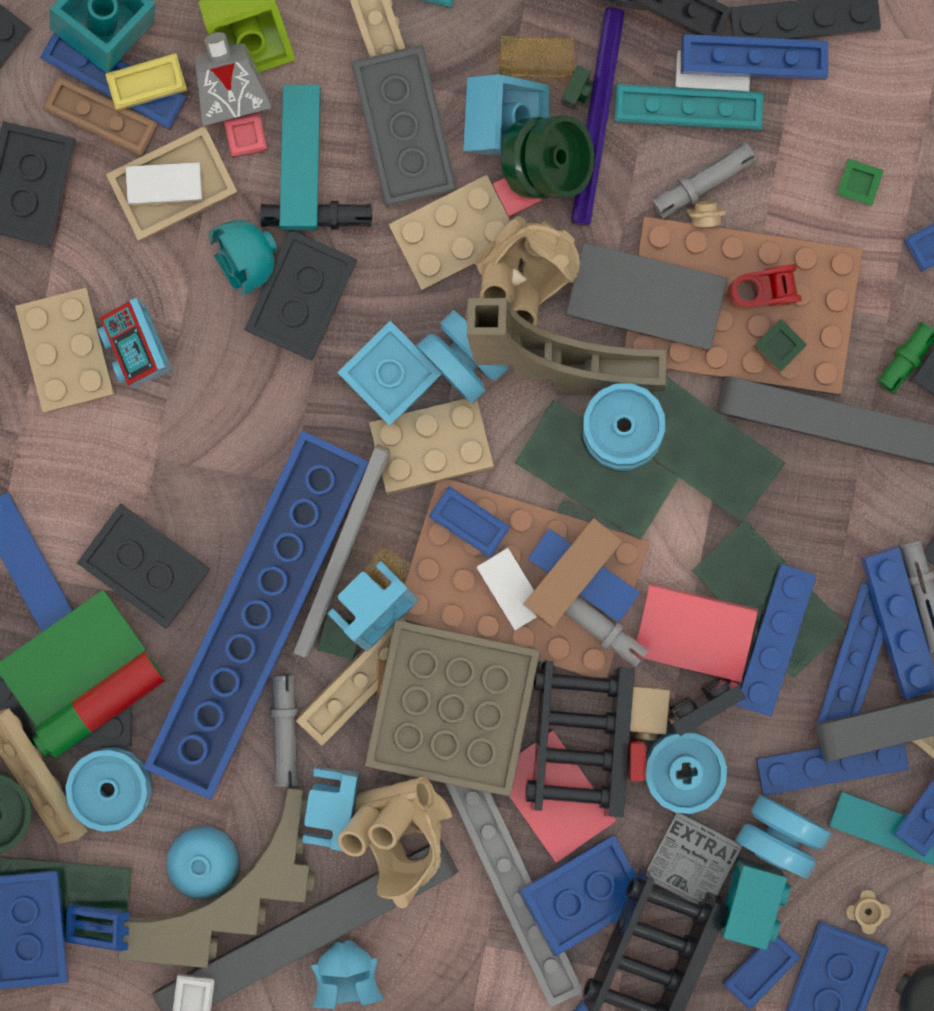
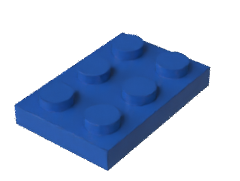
M610 835L519 889L518 893L553 956H558L619 919L627 900L625 896L627 885L630 879L637 875L615 835Z
M59 870L0 875V989L68 983L69 972Z

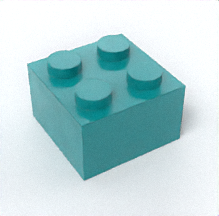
M58 0L50 8V30L105 73H108L154 24L156 3L152 0Z
M737 857L725 899L729 909L719 930L723 938L767 950L769 941L775 943L781 921L777 920L778 909L780 905L786 906L791 885L787 884V877L780 869Z

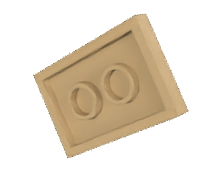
M206 126L106 174L139 242L239 194ZM200 162L203 201L128 204L126 167Z
M485 175L388 225L421 291L475 265V260L479 253L500 233L505 225L510 222V219L488 176Z
M87 287L15 306L42 413L116 395Z
M461 399L405 413L391 426L383 419L369 422L375 447L379 444L389 448V451H391L382 472L387 495L494 469L478 401L471 404L466 399Z

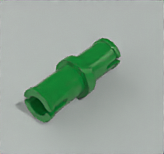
M919 322L918 327L903 347L898 346L893 352L895 355L894 359L876 380L878 384H881L882 388L895 395L913 369L917 370L922 364L920 359L934 342V329L923 322Z

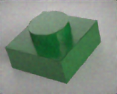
M848 159L835 196L871 207L884 170Z

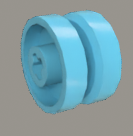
M452 310L440 322L442 332L452 343L448 346L436 334L428 333L416 347L442 372L445 379L468 402L473 404L485 393L483 382L473 372L476 368L492 381H497L510 368L508 365H475L467 338V321L455 310Z
M632 383L613 384L600 390L590 400L583 417V440L589 454L600 465L615 471H632L646 465L657 454L665 433V414L659 400L647 389ZM621 421L629 422L628 428L631 429L627 432H621L617 427L620 426Z
M673 730L667 732L666 735L662 734L650 745L646 753L645 782L648 790L661 806L675 813L693 814L707 809L719 799L726 785L727 766L722 752L707 736L694 730L679 736ZM682 763L688 764L691 768L690 774L686 777H681L677 773V771L682 769Z
M118 746L99 748L81 758L70 771L65 787L67 804L74 817L86 827L102 832L120 830L139 818L149 805L153 792L152 776L150 771L143 768L144 760L132 750ZM104 783H111L114 786L115 792L111 796L105 794L107 788L102 786Z
M759 794L751 812L756 819L768 825V829L765 830L752 823H745L735 841L754 852L755 856L783 871L788 870L808 879L817 862L811 854L799 848V844L802 843L815 850H822L826 846L832 832L801 814Z

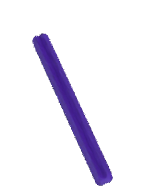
M606 8L604 13L586 129L592 138L595 153L594 170L589 184L580 194L575 195L571 221L577 225L587 226L591 223L625 15L624 10L619 8Z

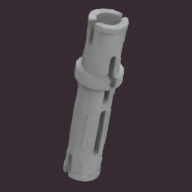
M744 141L732 151L689 177L682 176L677 180L678 183L651 199V203L655 205L653 206L661 219H665L688 203L693 205L699 201V196L742 169L756 163L757 159L755 156H752L754 155L752 149Z
M922 540L900 545L899 548L903 555L909 577L908 580L929 645V652L933 653L934 630L925 601L929 600L934 617V583L932 580L934 579V571L930 572ZM915 562H918L926 593L922 592Z
M579 597L574 600L564 613L602 642L600 646L605 650L609 647L631 664L633 668L641 660L632 654L629 649H632L642 658L649 650L622 631L624 627L621 624H613Z
M294 674L271 675L273 708L269 709V716L273 717L275 787L298 785L295 716L299 715V708L295 707Z

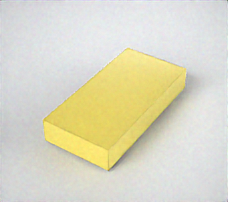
M176 53L105 74L117 111L188 91Z

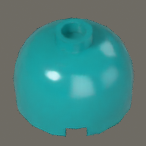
M232 220L208 232L210 245L217 242L219 247V253L214 256L220 269L234 290L242 287L240 292L242 297L268 281L273 274L275 265L273 252L277 250L276 243L269 231L261 232L255 224L246 220Z

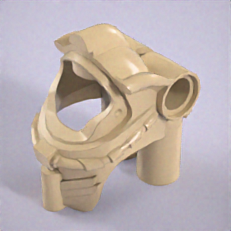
M521 216L515 217L484 247L475 260V265L483 276L480 298H507L511 308L518 315L536 326L539 306L568 282H574L578 276L577 273L579 272L581 262L575 247V239L565 230H555L546 220L539 224L527 222ZM521 258L524 262L521 268L518 269L519 260Z
M425 777L360 792L356 797L355 814L338 837L340 848L350 856H361L370 846L379 868L377 895L382 898L393 899L399 908H406L419 890V887L428 883L429 879L440 868L442 859L440 856L442 827L440 821L452 817L451 810L446 801L434 791L431 782ZM415 832L424 834L430 844L428 855L419 860H409L400 843V838Z

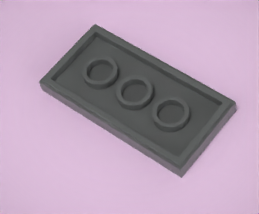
M423 44L351 61L385 207L457 190Z
M583 242L579 258L581 262L580 269L573 283L566 316L705 350L711 349L728 277Z

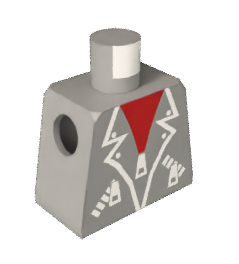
M222 32L208 35L204 39L207 52L194 57L199 107L203 126L270 109L271 104L267 87L246 45L240 43L229 46L226 34Z

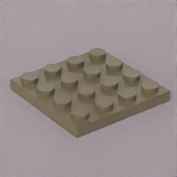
M394 620L364 766L418 778L425 777L432 781L511 797L540 651Z

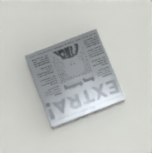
M675 813L646 870L655 880V884L691 902H703L707 892L718 895L742 845L682 813Z

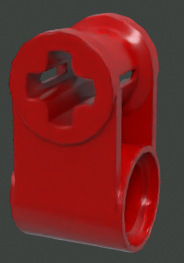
M796 264L764 269L763 271L740 275L730 283L727 289L729 302L741 310L765 306L775 307L801 302L802 297L797 294L793 273L797 270ZM747 282L754 287L755 296L752 301H744L739 297L737 293L739 283Z

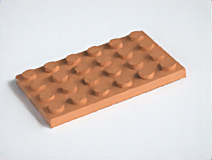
M644 216L638 256L728 277L710 350L627 330L624 348L667 350V370L720 378L728 376L760 384L841 395L863 249L719 227L692 226V223ZM796 264L797 270L793 273L797 294L802 297L801 302L747 310L738 309L729 302L727 289L730 283L740 275L763 271L764 269ZM747 282L739 283L737 287L739 297L744 301H752L755 296L754 287ZM780 319L807 344L781 372L754 347Z
M451 479L436 482L405 581V585L420 600L402 618L435 629L539 650V662L554 661L553 666L588 677L607 678L615 652L609 647L605 650L600 646L602 644L600 640L566 614H563L552 628L536 617L517 630H514L476 568L491 557H488L428 516L448 486H450L509 525L510 529L491 557L508 548L534 590L548 573L530 561L528 557L547 530L551 529L572 544L589 522ZM607 528L623 542L605 562L603 567L635 588L650 541ZM580 595L578 596L580 599H582L584 602H586L600 614L605 616L613 624L616 625L618 623L610 616L605 614L603 611L595 607L593 604L585 600L583 597H581ZM628 611L619 622L622 626H624Z

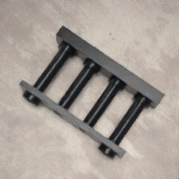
M554 661L542 662V669H536L534 679V691H540L533 780H527L525 802H531V810L542 811L543 800L599 804V808H604V816L624 817L635 668L619 667L615 669L614 675H609L608 678L553 674ZM551 689L607 693V697H613L612 712H606V715L550 711ZM549 725L604 730L605 734H610L609 749H603V752L547 748ZM546 762L601 767L602 771H607L606 786H601L600 789L544 785Z
M640 867L637 876L632 877L627 885L625 893L627 900L594 978H589L584 986L582 997L588 1011H600L603 1002L627 1011H685L729 909L720 896L707 892L703 902L694 903L653 888L655 880L648 870ZM646 901L692 917L694 923L689 935L681 937L639 922L638 919ZM634 935L678 951L679 958L674 969L671 968L667 971L624 955L631 936ZM617 969L664 985L665 991L660 1002L652 1004L610 989Z

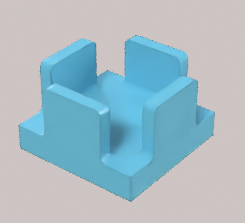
M391 321L337 372L389 426L402 414H405L442 375V372Z
M382 561L376 567L392 582L387 589L384 590L367 573L361 572L338 595V599L355 616V620L351 624L333 608L327 613L353 642L367 652L393 627L394 620L399 621L420 600Z
M315 766L313 776L339 780L341 786L320 783L313 785V789L309 791L304 824L307 827L331 830L333 835L305 832L302 842L342 851L338 844V837L353 817L360 771Z

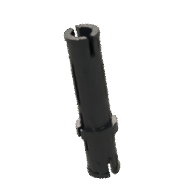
M331 201L330 204H318V226H330L331 230H339V226L372 227V203L339 204V201ZM261 203V227L280 226V204Z

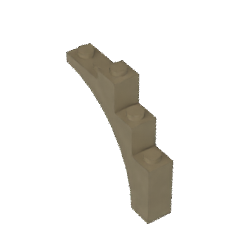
M468 298L467 338L475 365H513L516 380H553L556 394H593V390H602L613 384L632 383L647 390H666L667 350L613 347L571 339L541 329L526 321L511 308L507 298Z
M298 786L285 787L280 814L269 840L254 862L221 895L179 912L154 917H129V920H125L124 927H129V935L123 936V942H128V950L118 951V960L208 968V959H215L218 936H211L212 931L256 935L257 926H264L266 904L260 903L261 898L305 903L306 893H313L315 872L309 871L307 861L295 860V855H302L304 845L302 842L304 833H298L300 818L305 819L308 796H302V788Z

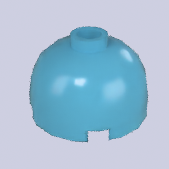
M198 825L183 831L173 840L166 857V870L170 882L180 893L192 899L208 900L221 895L233 884L240 867V855L235 843L226 832L214 826Z

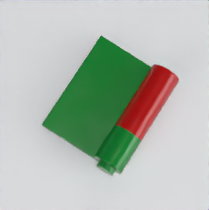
M104 589L0 661V676L36 726L37 736L33 738L36 746L44 756L51 753L55 758L166 682L162 671Z

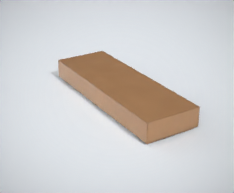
M59 75L42 108L141 157L145 155L159 125L158 122L128 108L117 111L113 101Z
M593 518L522 605L552 628L623 541Z

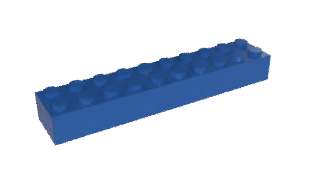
M303 430L301 431L144 764V769L210 800L215 796L357 494L369 461Z

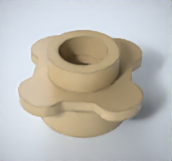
M708 200L695 202V207L688 208L687 213L692 217V226L714 227L722 224L721 216L726 215V210H723L722 206H717V201Z
M867 889L860 893V899L854 905L847 907L846 916L848 919L858 922L865 934H873L883 919H887L890 916L891 911L887 904H881L875 898V893L872 890ZM867 908L872 911L870 915L865 914Z

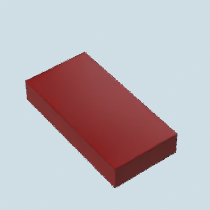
M629 738L627 776L630 781H644L646 779V745L641 739Z

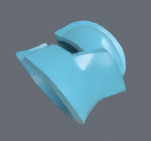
M351 940L343 943L338 941L332 943L329 949L319 957L317 965H310L317 983L316 997L312 1007L336 1009V1004L360 1001L361 1006L385 1000L376 982L378 958L372 959L369 952L358 947Z

